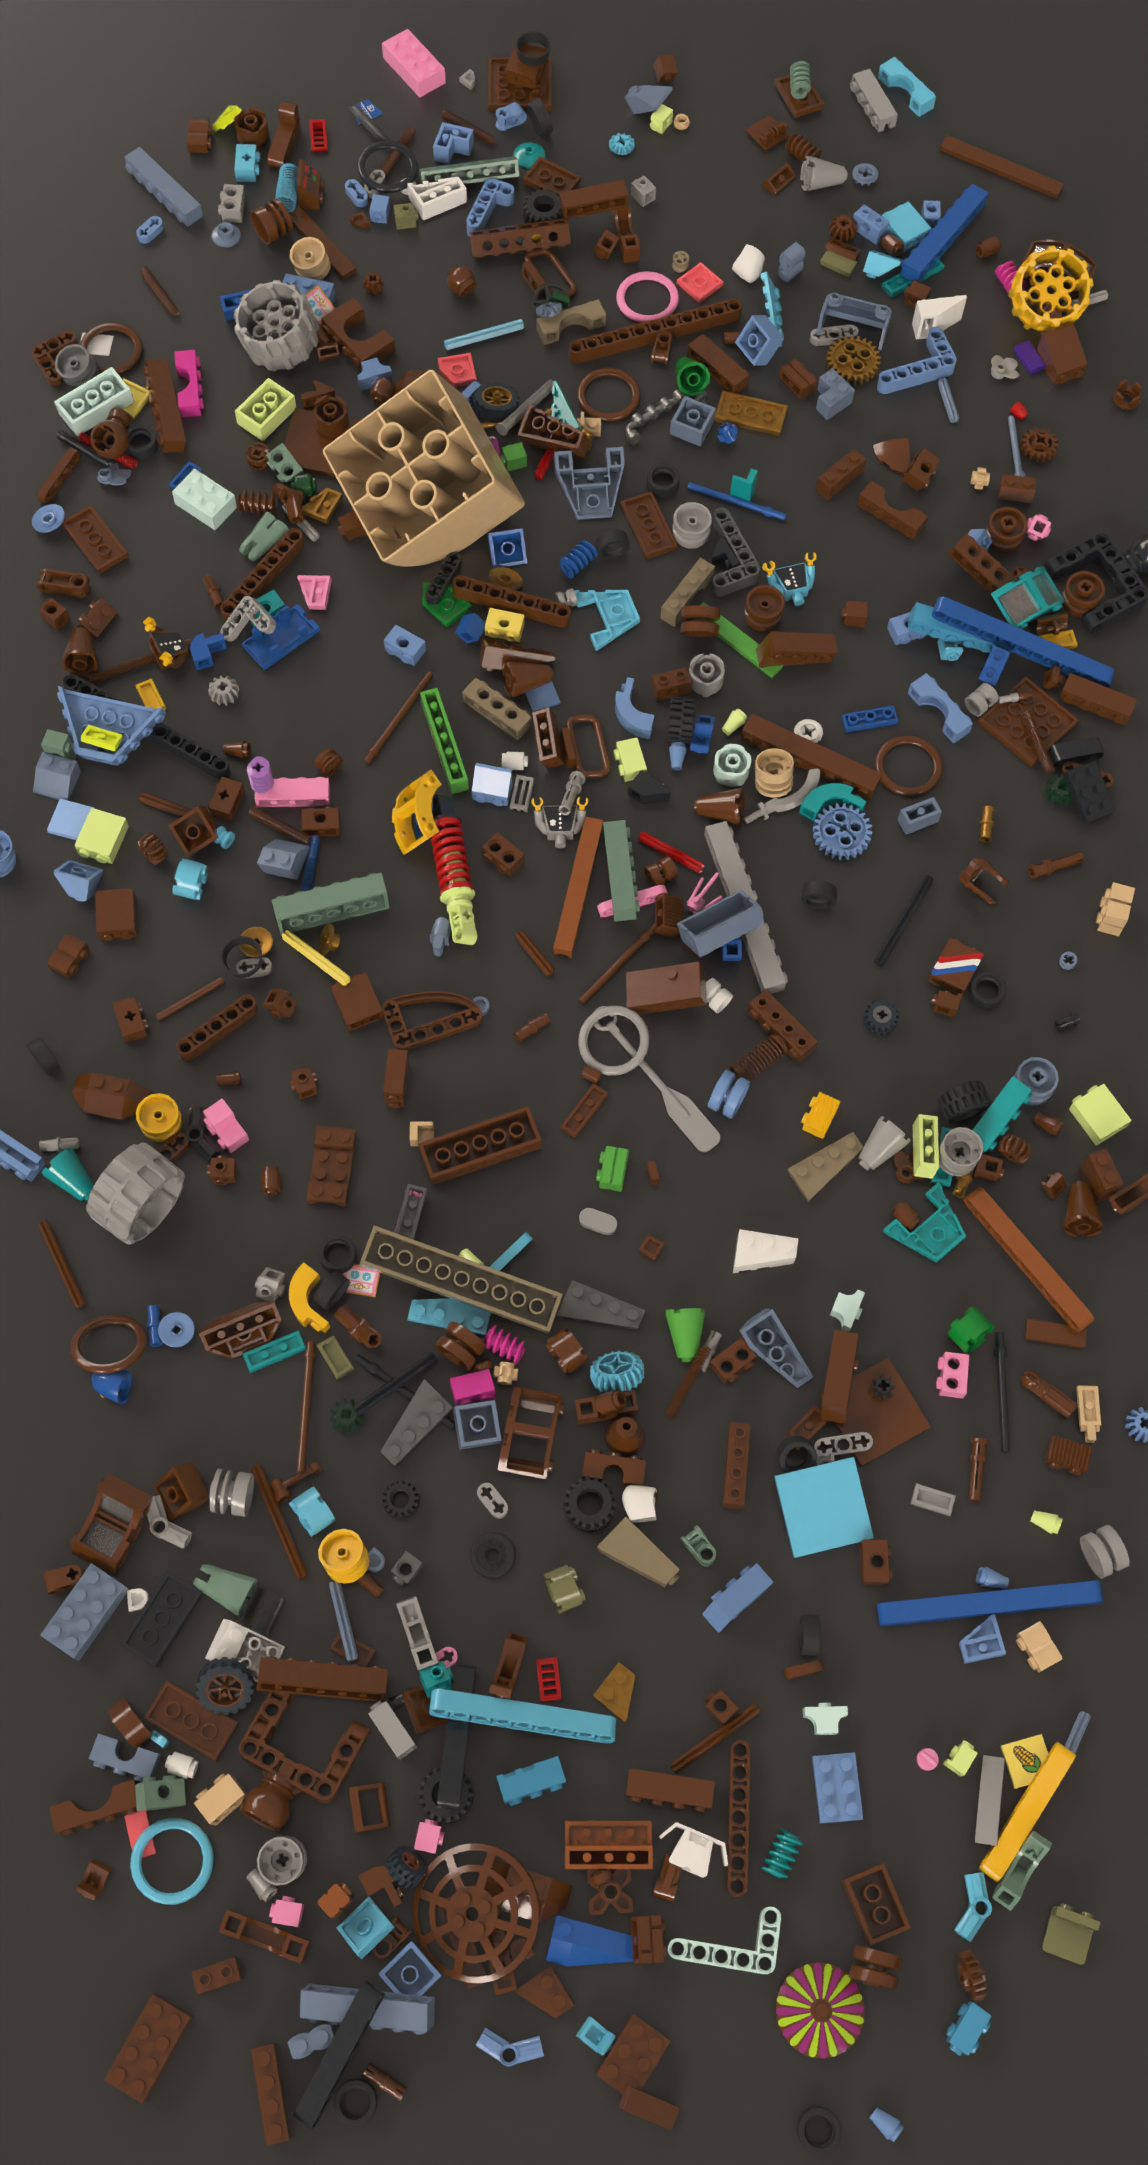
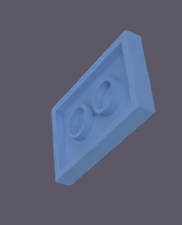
M855 1752L812 1756L819 1823L863 1820Z

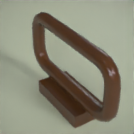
M538 248L526 253L521 275L534 293L541 286L548 284L531 261V258L539 255L548 256L570 287L567 290L568 296L571 297L576 293L577 286L551 250ZM544 289L539 292L537 298L544 296Z
M589 714L571 716L566 722V728H562L560 732L566 769L573 768L575 765L576 771L582 772L589 779L606 776L611 766L599 720ZM588 721L594 725L604 766L602 770L586 771L583 769L573 729L574 723Z

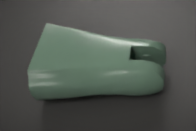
M265 512L253 531L242 542L239 551L245 556L248 555V558L254 562L273 548L289 529L283 522L278 519L276 520L272 514Z
M202 1564L200 1571L210 1576L208 1582L195 1578L193 1585L224 1608L240 1617L249 1603L246 1597H252L257 1588L258 1579L213 1565Z

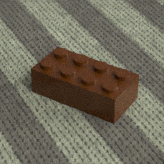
M152 1994L104 2081L142 2104L147 2102L194 2016L159 1994Z

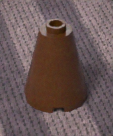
M82 627L73 630L61 660L64 671L66 669L70 674L80 678L88 677L92 672H96L98 668V660L89 630Z
M504 663L502 677H506V683H503L508 697L515 698L550 683L554 677L552 668L544 664Z
M742 788L699 796L694 801V811H697V814L727 821V823L742 825L744 815L741 814L745 810L744 791H742Z
M1077 1181L1070 1187L1063 1223L1064 1232L1073 1237H1078V1234H1085V1237L1097 1235L1103 1230V1220L1089 1184L1084 1181Z
M619 1417L607 1426L605 1442L612 1453L622 1454V1457L633 1456L644 1445L645 1431L642 1425L634 1418Z

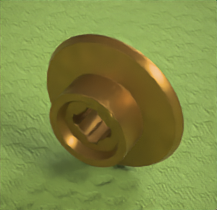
M330 923L323 928L318 940V952L322 956L326 955L329 951H336L340 942V935L335 933L334 927Z
M251 927L241 935L260 942L262 956L267 954L272 948V935L265 928ZM248 944L239 945L242 952L247 956L260 957L259 952L253 946Z

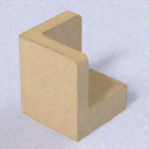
M410 1122L411 1146H418L419 1143L434 1138L433 1122Z

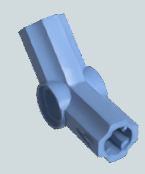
M486 2027L475 2045L505 2066H513L544 2056L540 2036L509 2043ZM507 2048L513 2049L516 2054L515 2059L511 2062L503 2058V2051Z

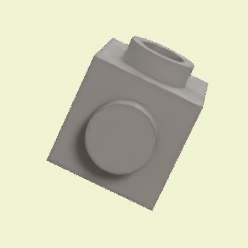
M642 176L631 183V196L644 207L655 200L656 187L645 176Z

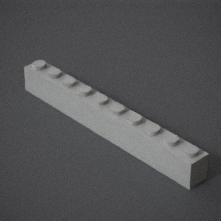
M727 821L705 826L704 836L726 896L728 897L739 890H743L756 902L757 894L755 890L752 891L751 878L749 874L746 875L744 859H740L738 854L740 850L738 843H734L732 827H728ZM764 923L756 929L743 934L741 937L761 992L766 989L772 994L783 991L788 979L786 973L781 970L780 966H782L779 955L776 956L774 940L770 939L768 935V924Z

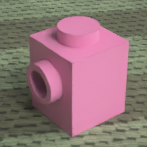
M425 1819V1823H419L414 1846L415 1850L433 1854L437 1853L438 1845L442 1846L445 1832H441L442 1827L437 1826V1821Z
M283 1896L282 1900L276 1899V1904L272 1903L269 1917L273 1918L272 1923L300 1927L304 1904L295 1903L296 1898Z

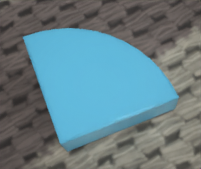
M152 1731L150 1739L166 1749L170 1741L157 1731Z

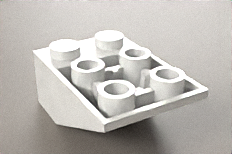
M967 296L917 301L912 321L916 340L926 339L929 330L933 327H939L944 331L960 321Z
M223 1619L205 1659L212 1662L216 1658L218 1660L222 1659V1657H228V1659L236 1658L238 1662H244L247 1669H251L254 1681L257 1682L260 1657L274 1656L280 1659L285 1646L231 1620Z

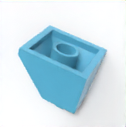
M874 250L869 251L863 272L867 273L866 276L875 279L876 276L879 277L900 266L903 260Z

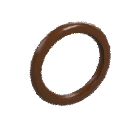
M111 322L97 325L83 336L80 345L87 350L89 342L103 332L119 331L125 333L134 343L133 355L124 364L112 368L118 375L132 369L138 363L142 354L143 347L139 335L132 328L121 323ZM99 366V374L109 368Z
M608 367L594 370L581 380L577 388V400L582 410L592 418H601V421L612 422L624 419L632 414L640 402V388L636 380L630 374L617 368ZM602 376L620 378L630 386L632 400L625 409L616 413L596 411L590 407L585 398L588 384Z
M913 735L897 736L886 741L880 747L875 757V771L882 774L881 783L890 791L903 796H917L930 791L939 782L943 771L942 760L936 748L923 738ZM900 744H914L925 749L932 757L934 763L931 778L925 784L914 788H906L895 784L888 778L884 770V758L887 752Z
M117 1314L104 1315L86 1322L77 1330L70 1344V1353L75 1363L86 1371L97 1374L115 1373L130 1367L138 1361L146 1348L147 1335L141 1324L133 1318ZM108 1324H119L127 1326L135 1332L137 1345L134 1351L118 1362L97 1364L86 1360L81 1354L80 1344L82 1339L95 1328Z

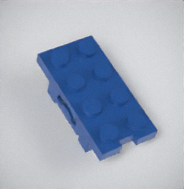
M298 604L291 609L286 605L280 609L279 613L272 617L276 622V628L273 633L266 634L255 627L252 629L253 635L242 642V647L263 670H266L320 631V627L313 619L309 621L305 617L306 612Z

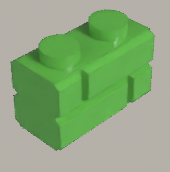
M606 1146L605 1152L601 1151L599 1163H603L602 1170L598 1169L596 1181H600V1188L622 1191L629 1155L628 1149Z

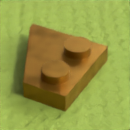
M325 488L320 494L310 498L309 503L302 506L304 515L328 524L343 499V494L330 488Z
M618 1662L593 1695L596 1700L624 1723L628 1716L635 1674Z

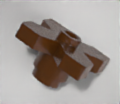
M587 1869V1883L598 1890L588 1901L590 1915H603L610 1903L619 1913L633 1912L632 1898L621 1891L631 1881L630 1869H615L612 1873L613 1878L598 1886H593L590 1879L597 1869ZM608 1886H612L614 1889L611 1895L605 1892Z

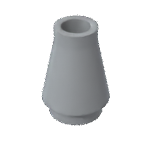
M257 1869L252 1870L246 1877L260 1900L268 1902L278 1892L276 1885L270 1884L263 1879Z

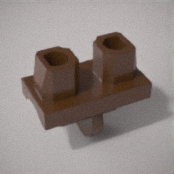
M1058 611L1048 616L1041 615L1035 618L1036 635L1052 633L1055 636L1059 635L1060 631L1068 630V613H1060Z

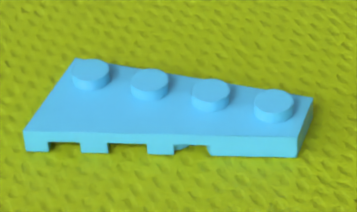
M764 272L760 275L761 280L765 284L762 288L767 301L765 307L769 316L768 319L784 338L781 329L783 321L780 315L782 309L778 299L781 297L778 288H775L768 273Z
M451 1298L412 1300L408 1321L446 1328L453 1321L467 1328L475 1335L485 1337L491 1313Z

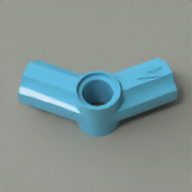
M983 1872L964 1875L969 1907L954 1931L968 1942L972 1941L984 1920L992 1912ZM979 1901L985 1906V1911L981 1915L975 1909Z

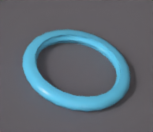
M166 1818L155 1822L140 1834L131 1853V1874L137 1888L153 1902L164 1905H175L190 1900L205 1887L210 1879L214 1864L212 1844L201 1827L190 1820ZM168 1829H180L191 1834L198 1841L203 1854L202 1869L196 1881L190 1887L176 1893H164L153 1888L146 1881L141 1866L142 1854L147 1843L156 1834Z

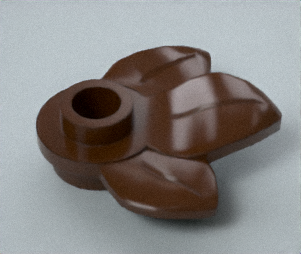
M900 1150L895 1154L896 1177L900 1182L910 1183L914 1179L922 1180L925 1178L914 1176L913 1151L906 1155ZM902 1172H907L908 1177H904Z

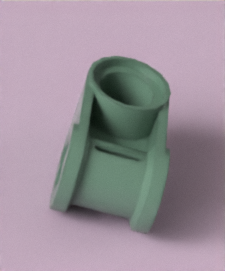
M697 1525L685 1537H680L683 1545L692 1553L700 1565L708 1567L714 1563L716 1550ZM709 1551L712 1554V1558L705 1560L701 1557V1553Z

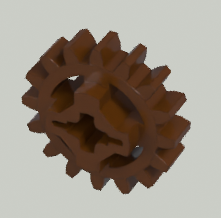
M1035 427L1034 431L1029 429L1027 433H1024L1020 444L1022 445L1021 451H1025L1024 456L1029 455V460L1035 458L1036 462L1039 459L1045 462L1046 458L1051 460L1059 446L1057 444L1058 438H1054L1055 433L1050 434V429L1044 431V427H1041L1040 430Z
M971 1950L959 1952L958 1958L960 1962L957 1965L960 1984L965 1992H969L973 2002L985 1999L986 1993L984 1990L987 1982L983 1966H981L979 1959L975 1960L974 1953Z

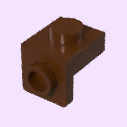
M92 1859L76 1891L85 1898L95 1900L102 1893L112 1868Z

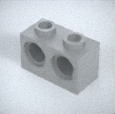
M224 184L223 191L220 192L221 204L218 206V213L222 216L223 222L242 223L246 198L244 185Z

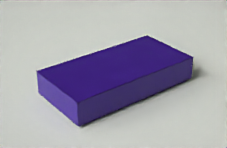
M1029 340L1014 346V352L1030 375L1045 369V363Z

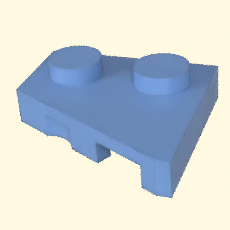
M991 1614L983 1623L959 1642L964 1664L1006 1654L995 1614Z

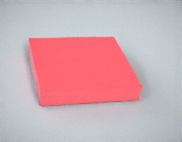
M700 262L678 278L676 284L698 303H701L722 287L723 281Z
M471 353L437 358L439 370L456 387L470 385L472 382L477 381Z

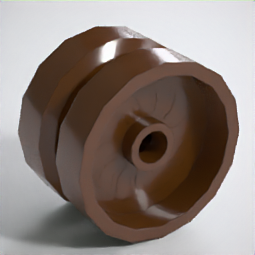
M1012 507L999 508L992 513L986 528V532L992 540L989 546L992 550L999 553H1010L1020 547L1027 530V520L1024 514Z
M1088 571L1076 572L1070 576L1062 593V597L1065 600V603L1062 604L1064 610L1072 616L1081 618L1093 611L1095 607L1100 605L1105 593L1102 579Z
M760 585L753 588L748 593L745 602L744 619L747 625L760 632H768L775 629L780 624L783 616L785 602L782 593L769 585Z
M700 605L682 607L681 617L687 621L681 623L680 633L693 637L718 636L720 626L715 621L720 619L721 609Z
M452 1321L445 1328L446 1336H440L435 1342L434 1347L457 1366L465 1370H471L476 1363L474 1356H481L486 1349V1345L470 1330Z
M854 1945L852 1957L855 1960L865 1962V1966L851 1965L848 1977L860 1980L866 1985L897 1990L899 1978L894 1974L887 1973L886 1968L892 1970L901 1969L903 1957Z

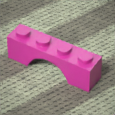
M195 350L174 351L177 374L179 377L189 381V385L178 393V407L181 418L201 416V409H204L203 398H200V395H203L202 384H199V381H202L201 371L198 370V367H201L200 357H196Z

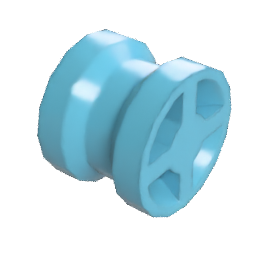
M220 826L217 828L219 838L213 842L219 843L222 848L227 849L233 843L235 834L231 831H226L225 827Z

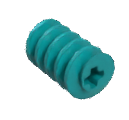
M782 1828L780 1830L784 1835H776L780 1843H772L776 1851L768 1852L773 1859H765V1863L769 1867H761L762 1870L779 1879L788 1878V1875L784 1872L785 1869L792 1870L788 1861H796L791 1854H799L800 1851L795 1847L796 1845L803 1846L802 1841L797 1836Z

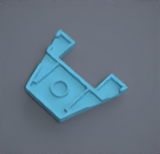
M574 590L577 607L596 603L606 630L590 634L595 651L601 649L640 622V617L628 590H605V592H595V590L579 592V590Z

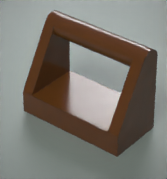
M384 1782L349 1788L355 1833L391 1827ZM376 1789L381 1824L364 1826L360 1792Z

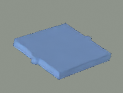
M552 681L525 693L532 712L561 704Z

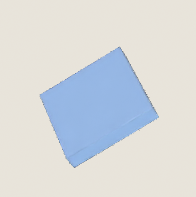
M60 799L47 828L48 833L77 840L93 807Z

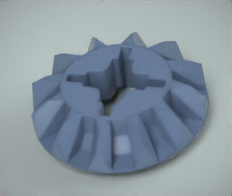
M861 163L853 169V179L856 180V183H861L862 186L864 184L869 186L878 179V170L871 164Z
M550 302L540 305L536 308V315L540 317L557 315L563 309L562 304Z

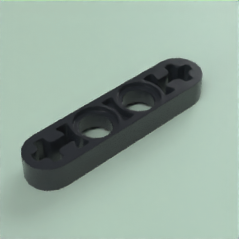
M451 552L444 559L426 589L425 597L427 603L435 605L441 602L462 566V556L459 553ZM451 571L450 574H444L443 572ZM439 582L444 583L443 586H438L436 584Z

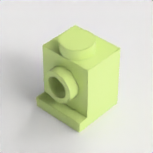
M661 104L658 110L654 111L651 116V129L663 134L672 123L673 109Z
M963 1740L959 1746L955 1745L949 1754L951 1759L945 1760L943 1765L959 1776H964L978 1753L973 1750V1745Z

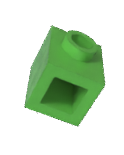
M522 442L502 447V455L500 457L507 471L527 467V455Z

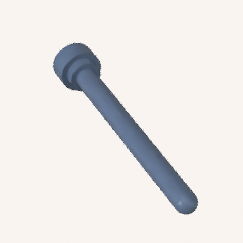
M1010 415L1008 417L1015 466L1014 475L1027 477L1026 473L1022 471L1015 417Z

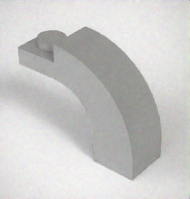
M416 1596L396 1603L417 1669L420 1670L438 1663Z

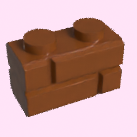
M344 1883L341 1885L334 1884L327 1891L328 1894H324L318 1900V1905L330 1918H337L343 1912V1908H347L353 1902L351 1897L353 1891Z

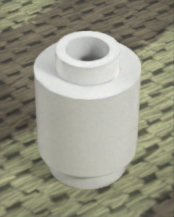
M524 752L502 753V768L524 770V767H528V756H525Z
M174 1752L173 1755L168 1756L165 1768H168L167 1773L184 1779H188V1777L193 1779L199 1762L195 1761L193 1757Z

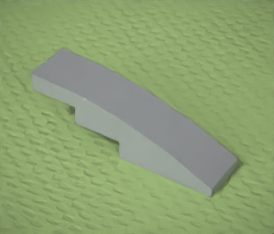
M983 1755L975 1843L997 1846L1005 1758Z

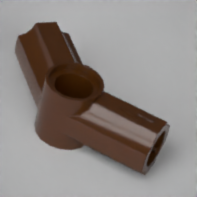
M277 483L273 486L271 492L275 498L286 504L290 522L292 524L303 522L305 518L301 505L303 501L302 491L282 483Z
M347 1304L341 1306L336 1311L334 1317L348 1330V1334L358 1344L363 1343L368 1348H377L381 1344L382 1336L380 1333L373 1329L364 1318H360Z

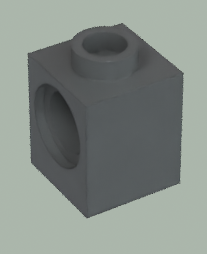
M405 1551L391 1570V1573L394 1575L392 1579L401 1586L404 1583L409 1586L423 1568V1563ZM404 1565H409L412 1570L410 1574L402 1575L400 1573L401 1568Z

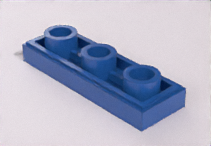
M894 705L842 714L841 716L845 733L898 724Z

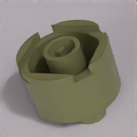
M566 1564L543 1574L544 1578L549 1579L545 1583L553 1603L557 1604L558 1608L556 1610L559 1614L581 1605L582 1601L586 1600L582 1588L576 1585L575 1581L578 1580L575 1569L571 1566L568 1567Z

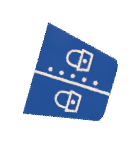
M370 100L357 104L370 119L384 114Z

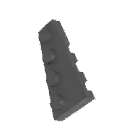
M572 1280L559 1308L557 1317L638 1330L645 1310Z
M424 1379L380 1452L396 1467L453 1407Z

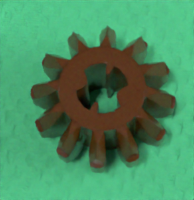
M841 214L838 217L834 216L829 226L830 236L846 243L848 240H853L857 233L856 220H853V216L847 217V214L845 216Z
M150 832L138 841L142 854L152 864L161 863L168 856L164 843L154 833Z
M1010 1134L1003 1136L997 1148L999 1154L1003 1155L1004 1158L1019 1164L1026 1162L1032 1151L1031 1145L1026 1140Z

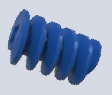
M582 540L574 549H571L569 553L560 559L561 570L568 578H574V574H578L579 570H583L584 566L592 562L593 557L596 558L598 556V552L591 543Z

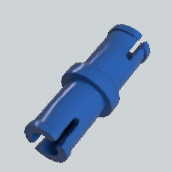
M150 1305L147 1306L149 1344L151 1347H159L163 1345L158 1334L160 1306Z

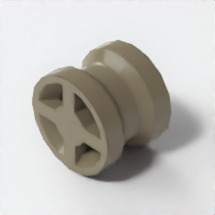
M685 251L674 253L672 268L675 272L684 273L688 270V253Z

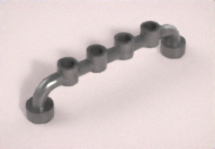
M677 389L674 391L672 399L669 400L667 397H663L659 401L660 406L655 408L653 405H649L645 409L646 414L642 416L639 413H635L631 418L632 421L626 427V440L628 443L635 445L641 438V435L636 430H633V428L642 427L647 420L656 419L661 412L670 411L675 404H681L684 396H689ZM706 391L695 396V400L704 404L710 398Z

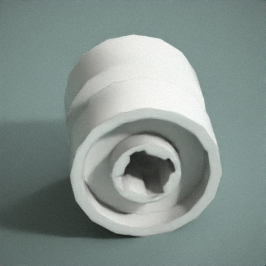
M711 978L706 982V1000L709 1002V1007L716 1013H719L729 1004L733 995L727 989H721V984L714 978Z

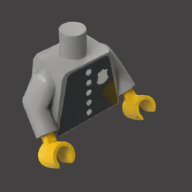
M539 797L540 804L535 805L534 798H532L531 803L535 807L534 817L536 826L542 834L547 836V840H555L556 848H565L566 840H573L574 834H578L583 827L586 817L585 806L588 804V798L586 797V803L582 805L579 802V797L577 799L579 808L577 809V805H572L568 815H563L559 812L560 806H542L543 800L541 797Z

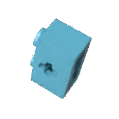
M236 145L234 169L236 182H256V175H259V165L257 163L260 162V152H257L256 145Z

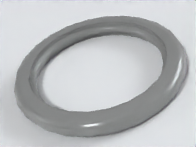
M607 1006L593 1012L585 1020L578 1036V1047L584 1062L588 1066L601 1071L605 1075H621L635 1069L642 1062L649 1048L650 1036L647 1025L635 1011L623 1006ZM605 1016H625L639 1030L640 1045L638 1051L630 1061L623 1065H603L596 1061L589 1051L587 1044L589 1031L599 1019Z

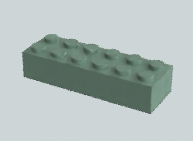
M371 873L361 878L354 877L349 881L334 882L329 886H318L309 891H298L292 895H281L272 899L281 935L286 930L296 932L389 909L382 873Z

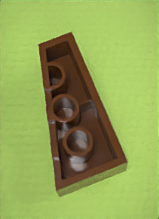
M529 403L517 434L524 444L553 451L572 450V455L585 458L590 441L584 432L561 422L558 418L548 415L545 411L539 410Z
M771 631L756 648L759 668L778 665L829 663L838 654L834 634Z

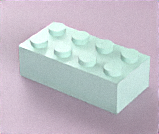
M111 367L57 399L54 403L59 415L78 437L81 432L84 433L99 422L106 420L112 408L124 409L134 403L130 388Z

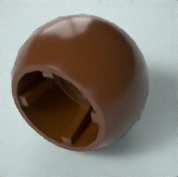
M105 420L99 422L91 432V444L99 456L105 459H116L126 452L129 445V436L126 429L120 423L113 420Z

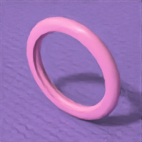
M645 271L627 277L620 284L616 299L620 310L626 317L642 323L671 315L678 306L679 295L674 283L669 278L656 272ZM640 280L660 282L670 292V304L663 312L655 315L635 313L625 302L627 288Z

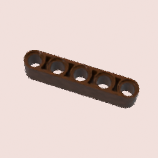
M249 994L243 995L182 1038L176 1045L180 1058L183 1061L195 1059L254 1017L258 1012L255 998ZM247 1004H253L250 1008H244ZM231 1015H237L235 1019H229ZM216 1026H222L219 1030H213ZM200 1037H206L204 1041H198ZM185 1048H191L188 1052H182Z

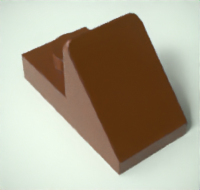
M313 380L314 391L300 394L303 409L314 408L315 402L322 396L329 395V397H335V389Z

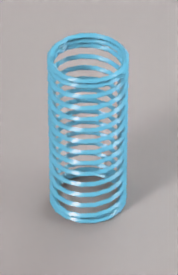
M287 163L280 168L275 199L277 198L285 204H291L284 205L289 207L286 209H290L287 210L290 213L296 207L298 167Z

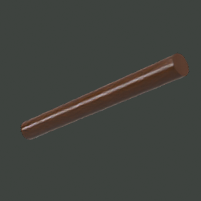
M223 978L216 979L156 1014L159 1021L163 1020L225 983Z

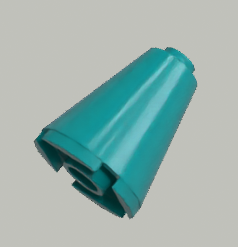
M69 1147V1150L65 1149L49 1162L51 1167L49 1169L45 1167L41 1173L45 1178L78 1200L88 1201L94 1184L75 1151Z

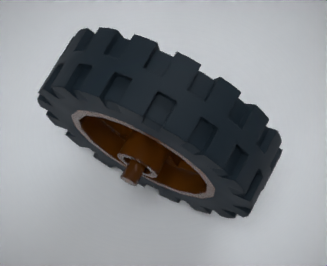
M222 1657L219 1660L217 1658L213 1659L210 1664H205L203 1670L199 1672L196 1685V1695L199 1696L198 1701L201 1705H204L206 1710H211L214 1714L223 1713V1715H229L232 1712L233 1714L238 1713L239 1709L243 1710L247 1706V1702L250 1703L254 1690V1676H252L251 1669H247L246 1664L238 1662L236 1658L228 1659V1657ZM238 1680L241 1686L233 1685V1683ZM211 1681H213V1682H215L216 1684H218V1685L211 1686V1687L209 1686V1684L211 1683ZM231 1690L238 1691V1692L233 1695L232 1692H231Z

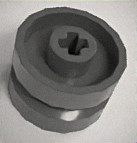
M71 344L64 347L56 356V371L67 385L73 389L99 375L98 363L86 348L79 344Z

